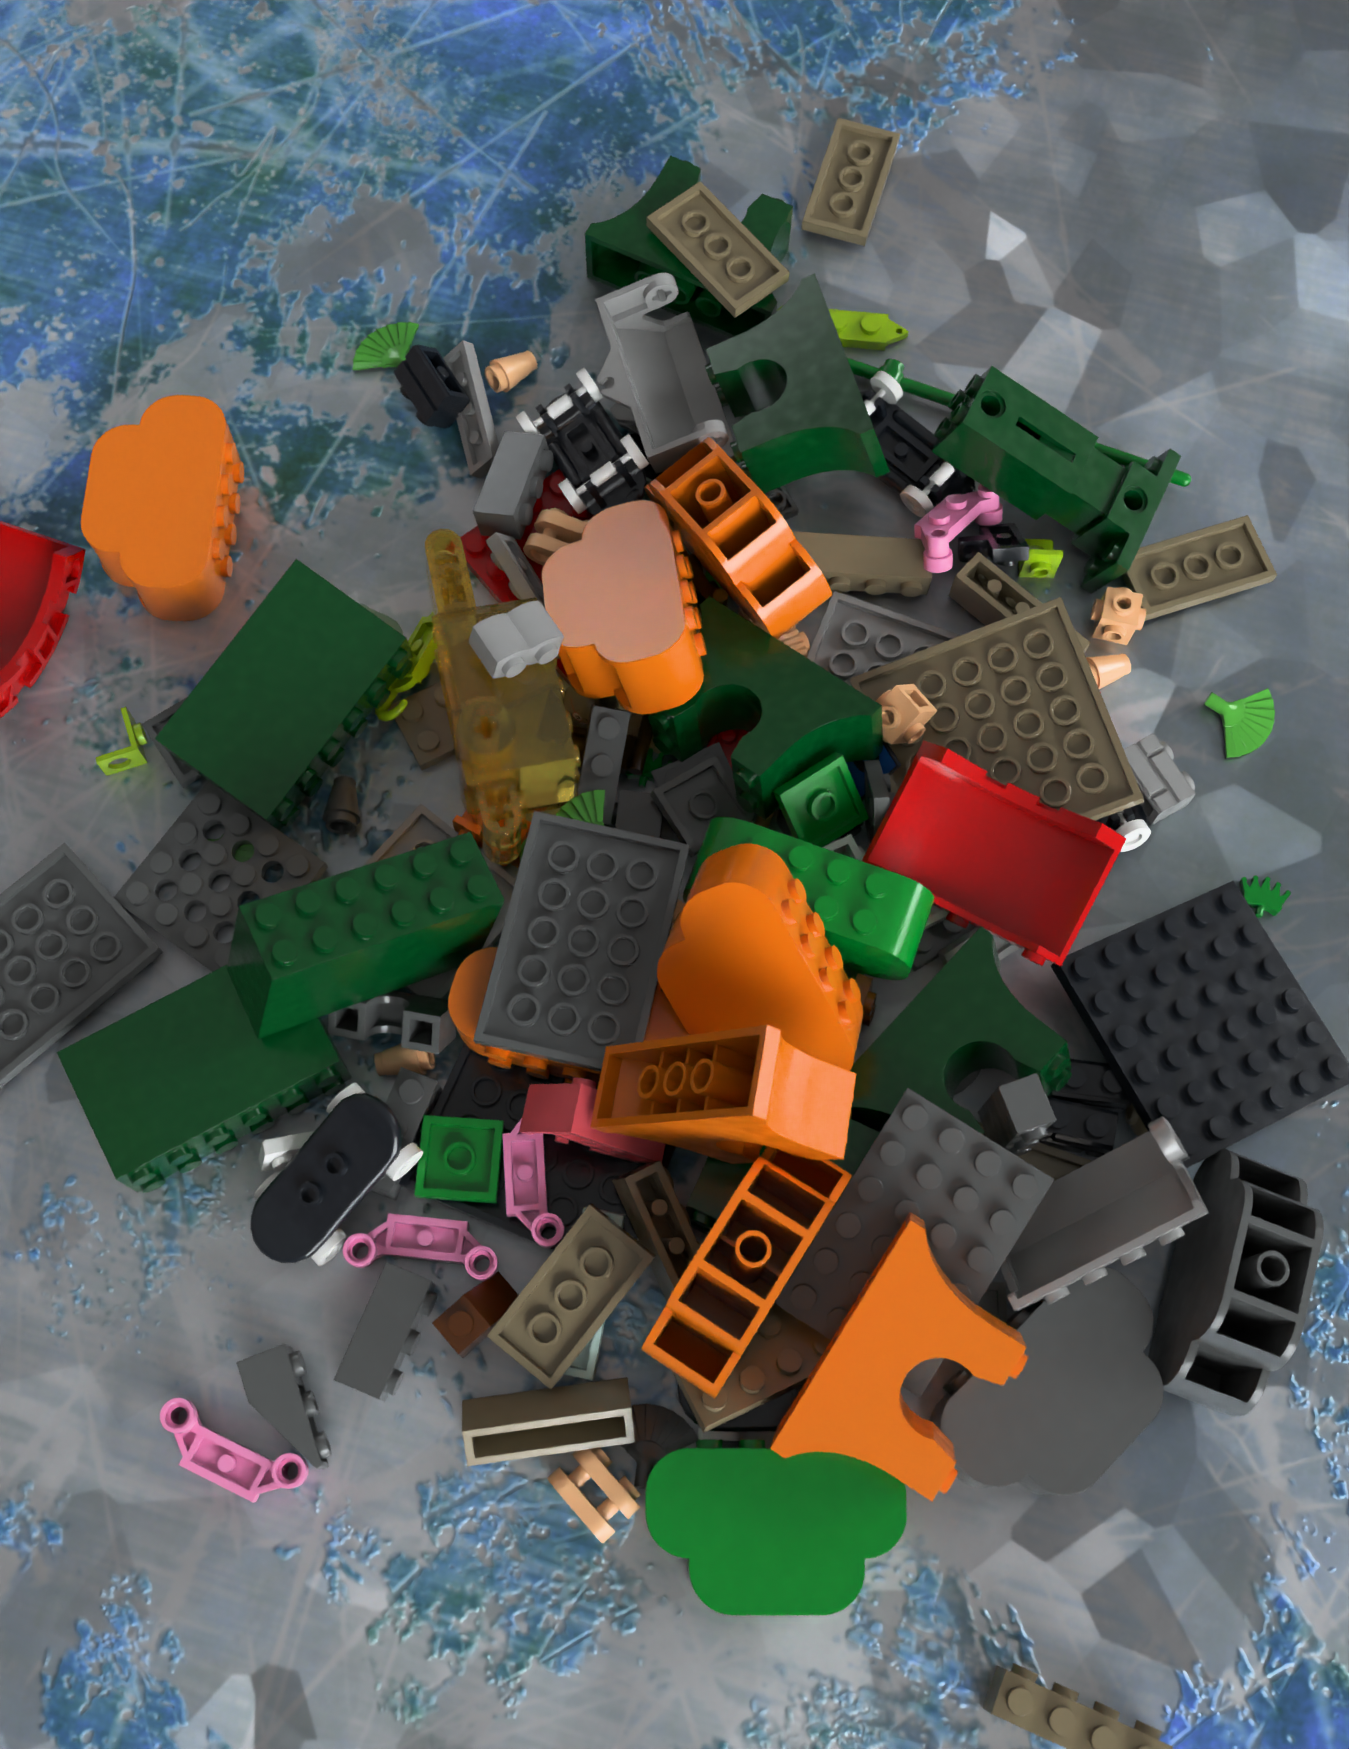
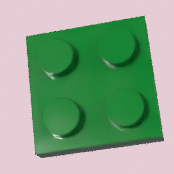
M837 752L832 753L773 791L792 836L820 847L828 845L869 818L843 755Z
M423 1115L420 1149L423 1151V1155L418 1161L414 1196L427 1199L497 1203L504 1121Z

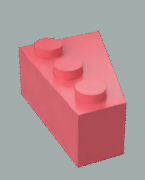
M573 1078L572 1083L529 1084L519 1132L529 1135L553 1134L556 1135L555 1142L568 1144L569 1140L590 1147L589 1151L635 1163L661 1161L662 1163L665 1149L664 1143L602 1132L590 1128L597 1095L596 1082L584 1078Z

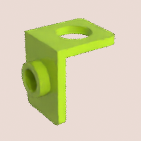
M1025 539L1029 545V560L1018 561V577L1054 578L1063 558V551L1054 550L1051 539Z
M127 707L120 709L131 746L95 758L98 766L106 776L148 763L143 749V745L148 743L145 730L141 722H135ZM116 759H128L125 762L119 764H109L110 762Z

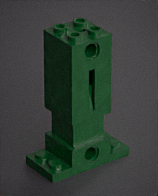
M991 366L981 376L975 374L965 390H958L949 403L948 408L952 412L949 418L945 417L937 427L934 436L938 439L931 452L1033 519L1037 520L1046 514L1074 532L1075 535L1071 544L1091 556L1084 566L1083 571L1086 575L1081 583V587L1091 594L1129 571L1181 455L1172 449H1168L1158 457H1151L1144 467L1133 461L1124 468L1094 448L1099 438L1098 436L995 367Z

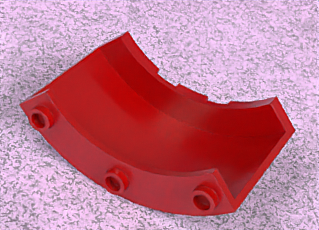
M0 521V718L18 703L16 695L24 686L31 688L35 684L52 657L70 616L64 614L70 592L77 594L86 550Z
M923 740L862 861L903 875L925 886L934 896L933 905L948 912L945 919L964 929H967L969 923L978 928L982 926L992 935L1023 949L1022 957L1040 966H1043L1045 960L1062 966L1126 838L1101 822L1062 807L1056 810L1040 802L1041 799L1036 795L1009 782L1004 785L986 775V770L949 748Z

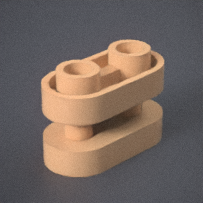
M558 508L542 510L534 525L538 533L529 535L523 551L531 560L544 565L547 559L558 549L582 540L583 529L589 520L582 521L568 516Z
M601 1448L575 1451L572 1455L580 1465L569 1475L559 1466L547 1480L590 1531L604 1544L616 1532L608 1521L619 1510L629 1519L641 1508L635 1501L641 1494L625 1475L618 1481L608 1470V1467L613 1462ZM590 1478L608 1496L597 1508L580 1490Z

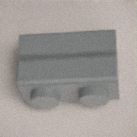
M1151 734L1124 749L1144 798V803H1141V806L1151 825L1184 808L1196 795L1194 791L1195 785L1191 776L1187 772L1179 770L1173 761L1174 755L1170 746L1164 741L1160 742L1155 734Z

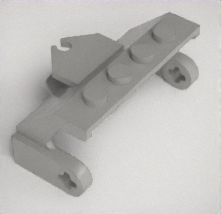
M669 273L654 274L595 299L611 346V350L597 377L598 384L600 386L605 385V389H601L600 393L604 398L615 402L610 411L618 421L619 426L640 436L647 459L656 474L664 472L707 437L713 439L736 463L737 460L730 445L734 439L715 385L711 384L706 372L705 365H707V361L690 313L685 312L665 321L644 315L671 303L677 297L678 287L675 278Z
M1163 1116L1147 1124L1150 1131L1053 1181L1000 1267L1010 1290L1007 1298L1014 1311L1022 1310L1043 1298L1047 1305L1069 1295L1068 1285L1080 1279L1083 1280L1085 1285H1088L1108 1275L1105 1266L1119 1259L1123 1266L1145 1256L1144 1246L1156 1240H1159L1160 1244L1164 1246L1184 1236L1185 1233L1181 1227L1209 1213L1183 1164V1161L1190 1157L1169 1121Z

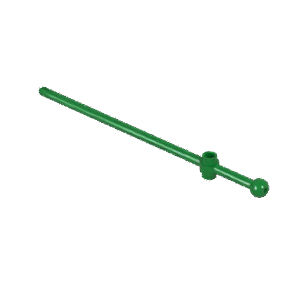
M847 358L851 370L856 376L870 380L878 371H884L899 383L903 392L947 407L955 395L904 377L903 371L905 367L903 363L896 359H887L883 366L877 368ZM1097 442L1094 446L1095 449L1123 467H1126L1133 461L1144 467L1148 461L1147 459ZM1175 469L1170 483L1186 487L1191 482V476L1188 473Z

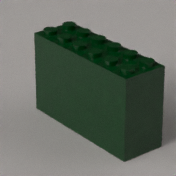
M295 559L156 736L155 740L174 757L280 831L283 826L289 827L298 817L300 809L297 807L306 796L311 798L318 791L323 783V779L320 777L329 766L334 768L341 761L346 752L343 747L350 738H357L364 731L368 724L366 717L374 707L379 709L383 706L391 693L388 689L395 679H403L413 665L411 659L413 656L407 638L302 562Z
M470 831L240 905L237 912L227 971L256 1037L259 1039L458 968L469 955L483 948L505 899Z
M227 965L56 1052L116 1180L136 1192L143 1191V1193L151 1192L161 1187L166 1182L164 1178L177 1171L186 1173L201 1165L202 1158L215 1151L217 1154L234 1148L239 1143L237 1139L248 1133L259 1134L268 1130L274 1125L273 1120L286 1113L294 1115L310 1106L309 1101L321 1094L330 1096L339 1092L346 1086L345 1082L352 1078L321 1017L257 1039L229 976Z

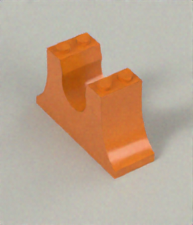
M769 1025L606 1046L590 1128L680 1147L731 1164L754 1163L760 1155L762 1145L811 1160L844 1159L856 1073L796 1049L782 1038L780 1029Z
M909 1212L776 1428L770 1449L783 1458L806 1452H831L851 1456L884 1470L932 1502L938 1491L945 1494L953 1484L958 1470L954 1468L957 1460H955L953 1443L932 1421L923 1419L915 1414L905 1403L900 1391L904 1378L913 1367L925 1360L946 1358L960 1363L975 1377L1003 1386L1009 1376L1013 1379L1019 1376L1028 1360V1356L1024 1354L1027 1347L1020 1332L972 1302L948 1279L931 1252L926 1237L925 1221Z

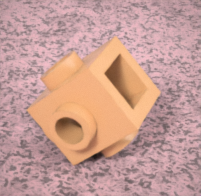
M1107 586L1102 598H1096L1093 603L1090 620H1095L1092 638L1127 645L1134 631L1141 630L1145 621L1146 609L1141 608L1143 594L1132 592L1125 587L1113 588Z
M914 684L896 685L892 690L884 692L875 701L882 705L883 741L891 745L915 742L924 734L926 730L924 725L937 712V709Z

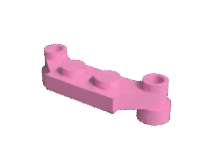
M980 484L978 491L962 495H948L914 525L915 538L921 539L925 548L923 552V567L925 570L933 573H942L953 567V551L949 548V542L973 520L983 526H993L1002 522L1003 505L999 502L997 494Z
M521 1118L511 1133L502 1134L507 1217L516 1216L532 1233L534 1241L539 1246L553 1248L564 1238L565 1228L562 1220L557 1215L548 1213L544 1135H529L519 1132ZM547 1227L556 1229V1234L551 1239L542 1237V1231Z
M388 1213L386 1222L367 1234L356 1233L351 1235L343 1245L345 1260L357 1268L370 1266L382 1256L464 1264L466 1271L472 1278L478 1281H485L496 1274L499 1265L494 1251L489 1247L482 1246L468 1232V1221ZM362 1247H368L366 1257L358 1259V1250ZM480 1260H489L490 1265L487 1270L483 1272L477 1271L476 1266Z
M173 1398L167 1401L161 1409L160 1422L164 1429L174 1433L182 1454L179 1466L251 1502H256L262 1493L280 1488H297L304 1483L308 1476V1464L299 1454L285 1453L273 1461L204 1427L196 1406L187 1399ZM185 1409L187 1418L181 1424L178 1417L180 1412ZM295 1463L298 1466V1474L294 1479H291L288 1476V1468L291 1464Z

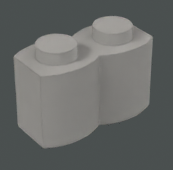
M531 601L512 609L508 613L493 615L475 624L472 627L469 644L492 678L504 676L511 678L521 673L526 665L546 664L552 661L559 653L564 636L541 602Z

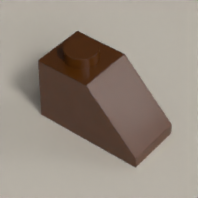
M498 1271L492 1278L483 1281L461 1296L432 1324L457 1354L464 1358L487 1337L518 1297V1293Z

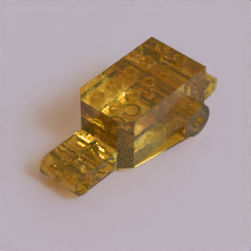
M438 529L430 533L425 540L427 581L434 613L432 617L433 641L437 643V649L434 650L459 769L460 799L467 813L475 815L486 857L494 863L507 864L513 862L520 854L521 829L527 828L525 814L534 813V811L541 812L558 809L573 798L574 784L580 783L578 768L581 767L579 749L577 744L573 745L570 734L573 733L572 720L569 710L565 711L564 685L561 676L557 677L555 669L557 657L546 664L526 665L521 673L511 678L506 676L492 678L469 644L472 627L475 624L493 615L508 613L524 603L538 601V599L534 597L476 607L462 541L454 531ZM502 819H504V827H500L498 823Z

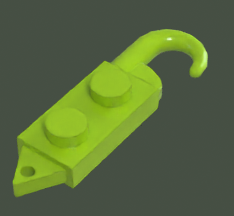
M829 309L843 347L885 351L886 346L908 337L909 331L888 319V314Z
M444 600L429 616L422 617L410 636L408 644L413 656L411 659L413 665L403 679L399 680L396 678L388 690L391 693L383 706L379 709L375 708V714L379 720L391 721L404 711L408 705L406 699L401 700L393 709L389 710L398 693L409 690L416 683H421L429 674L431 664L437 653L445 646L447 636L454 625L450 621L452 605L447 600Z

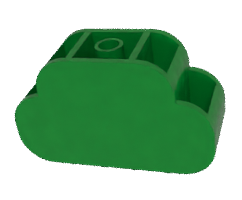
M716 817L710 821L683 892V901L685 903L700 866L709 856L738 844L761 845L779 855L787 865L793 878H798L802 882L806 892V902L813 913L817 912L820 915L825 928V936L831 946L835 945L838 948L843 960V969L849 979L853 978L855 980L857 974H866L885 980H904L908 977L934 902L933 894L925 886L903 875L745 820L731 817Z
M700 1439L696 1441V1448H683L672 1451L662 1457L653 1467L646 1484L645 1514L647 1526L654 1541L669 1554L680 1558H687L688 1575L692 1587L700 1600L712 1610L725 1615L823 1616L838 1613L848 1607L856 1599L862 1588L865 1577V1559L875 1558L887 1553L900 1540L907 1520L906 1487L903 1482L868 1462L843 1454L806 1452L783 1458L770 1448H765V1440L738 1441V1448H723V1440Z

